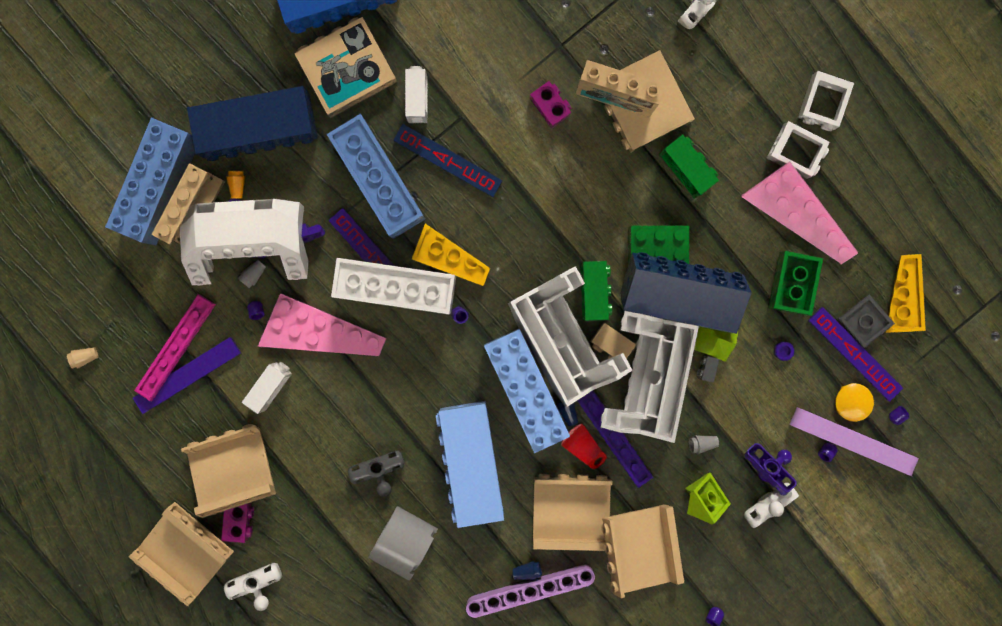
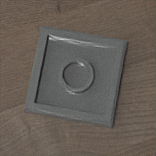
M870 294L838 318L863 348L895 324Z

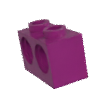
M548 81L532 92L530 99L552 129L571 115L570 110L572 108L566 99L562 100L559 96L561 92L558 87ZM543 92H549L552 98L550 100H544L542 99L541 94ZM558 107L562 110L563 114L555 116L552 110Z
M252 502L238 506L242 508L243 516H239L236 513V507L224 511L221 541L245 543L249 537L251 538L253 527L250 526V518L254 516V507H251ZM235 526L241 528V535H238L234 532Z

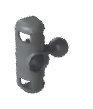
M395 450L349 467L348 476L353 484L376 477L378 482L376 491L378 495L386 497L391 493V485L385 482L383 475L403 468L405 461L401 451ZM396 453L395 457L389 458V454ZM379 463L382 469L379 472H374L371 469V465ZM359 465L360 469L352 471L353 467Z

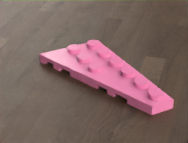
M790 161L742 195V198L840 264L858 254V251Z
M280 294L258 346L379 356L387 338L284 294Z

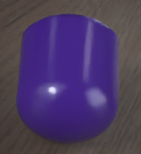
M251 301L248 304L247 309L250 319L259 320L264 317V309L260 301Z
M462 307L454 308L451 313L453 320L458 324L465 323L469 317L468 312Z
M898 406L889 414L890 421L895 425H901L910 418L909 413L902 406Z
M827 442L819 450L818 455L823 461L831 462L838 449L833 443Z
M712 607L705 620L712 626H720L724 618V612L718 607Z

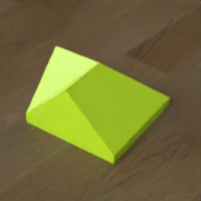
M699 326L694 350L726 362L736 346L738 332L735 334Z
M707 473L685 488L690 495L687 514L709 524H715L731 505L711 473Z

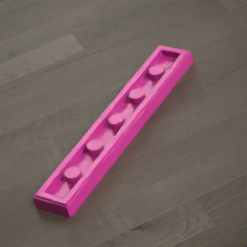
M200 294L196 296L134 390L147 400L153 401L216 304Z

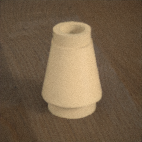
M95 347L73 350L67 354V359L72 369H78L99 358Z

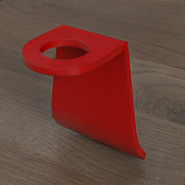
M583 423L569 430L570 437L561 442V446L591 469L599 468L606 460V454L600 449ZM602 457L601 461L594 465L595 461Z

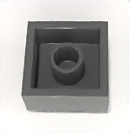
M703 355V358L701 357L700 359L701 367L697 371L698 379L714 383L720 359Z

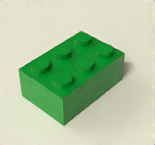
M681 135L659 155L695 199L719 181L717 178L718 173L714 168H709L705 163L706 158L701 152L697 153L693 148L694 143L688 136Z
M689 226L628 227V265L632 252H644L652 257L663 256L668 260H682L689 264Z
M789 251L779 252L768 308L812 316L823 258Z
M607 261L580 263V273L585 283L581 285L582 320H609V316H612V304H608V296H611V284L608 285L607 277L611 276L610 265H607Z

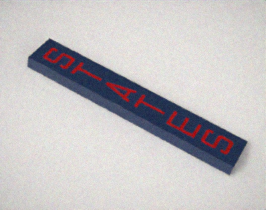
M402 124L393 140L491 197H494L503 181Z

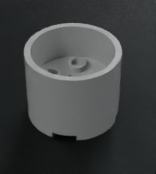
M397 506L368 558L410 581L414 575L412 571H415L422 562L434 539L432 536L437 532L438 528Z

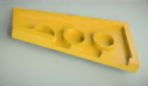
M425 223L412 260L484 286L490 268Z
M921 254L901 255L899 258L888 316L895 324L884 333L926 331Z

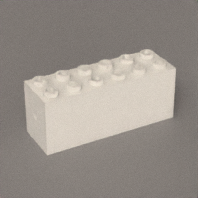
M337 258L331 297L451 314L457 276Z

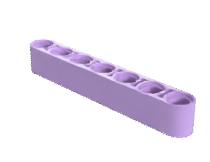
M798 407L789 424L912 476L919 459Z
M585 564L544 575L538 578V580H527L474 595L467 600L466 612L470 617L477 618L583 588L594 582L595 575L592 568ZM584 571L590 572V576L587 579H583L580 576ZM564 577H571L572 581L569 584H564L562 579ZM546 582H552L554 584V586L551 589H545L543 587ZM528 587H533L535 592L529 595L525 593V590ZM513 592L517 597L510 600L507 598V594ZM496 598L499 602L496 605H491L488 600ZM472 603H477L480 605V608L478 610H472L470 608V605Z

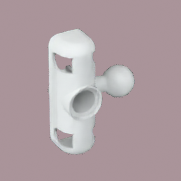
M692 0L691 6L679 18L678 22L687 29L694 28L717 0ZM688 17H691L695 22L693 23Z
M794 488L786 496L780 495L777 489L773 492H768L758 500V503L744 513V517L752 528H756L771 517L781 516L784 512V507L795 500L799 494ZM755 510L757 516L755 518H752L750 513H752Z
M271 563L227 581L224 585L226 597L229 600H233L248 593H254L255 609L264 611L267 609L269 601L267 597L262 595L261 588L280 581L282 573L279 565ZM271 566V571L264 573V569ZM248 579H256L257 585L251 586L248 583ZM235 581V585L228 587V583Z

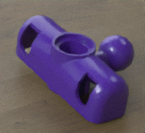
M755 443L746 451L745 459H748L758 471L759 478L762 481L768 482L773 488H776L780 495H787L797 485L796 480L781 466L791 462L792 454L790 451L780 450L777 454V459H774L759 443ZM758 449L763 451L760 459L754 454ZM785 477L791 480V484L788 487L782 482Z

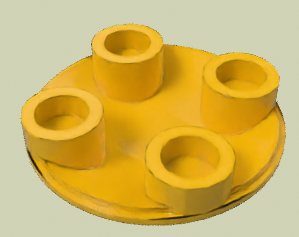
M849 384L840 388L836 396V411L844 419L852 422L861 421L867 418L873 410L874 399L868 388L861 384Z

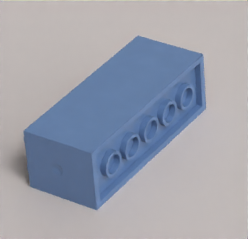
M361 114L327 134L387 234L392 239L425 220L421 210Z
M154 118L150 119L105 226L106 228L139 242L157 245L159 239L153 236L152 233L195 154L191 134Z

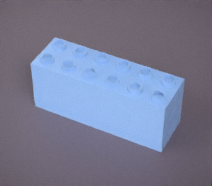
M516 329L484 344L534 453L570 437L520 329Z
M486 401L440 408L439 413L436 415L437 426H441L442 432L439 434L440 445L445 448L442 458L443 464L448 466L445 477L446 483L451 485L448 495L450 504L454 503V508L451 511L453 523H457V528L504 521Z

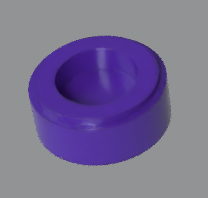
M779 342L774 347V355L779 360L788 361L794 355V347L788 342Z

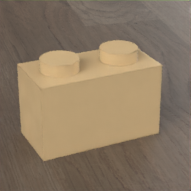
M606 323L601 324L590 340L593 343L592 348L600 353L605 351L609 354L608 359L622 353L627 359L636 346L635 343Z

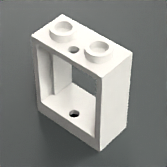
M411 66L410 69H405V116L408 123H427L428 77L426 70L422 69V67Z
M820 71L815 72L811 77L798 118L808 125H820L821 129L826 131L839 128L854 83ZM818 85L843 93L834 120L809 112Z
M788 121L781 128L767 159L781 166L790 161L798 173L808 179L818 173L820 169L818 164L821 158L824 159L829 151L827 147L830 142ZM791 132L820 146L808 169L780 155Z
M277 362L269 364L242 403L257 414L266 411L292 375L288 371L290 368L282 362L279 364Z

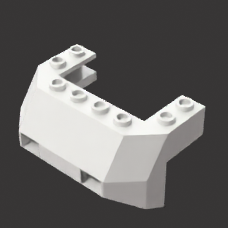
M279 199L191 205L180 225L181 261L191 284H211L212 281L208 274L213 272L214 269L211 259L280 255L288 280L307 279L309 260L301 237L304 206L300 202Z
M576 266L508 303L517 326L551 388L563 405L567 407L592 390L617 381L632 371L623 353L599 363L586 336L573 316L563 295L585 284Z
M625 311L621 320V331L640 334L636 343V355L632 362L633 370L628 382L629 389L624 401L625 408L624 410L605 408L601 417V428L620 433L642 434L675 443L699 326Z

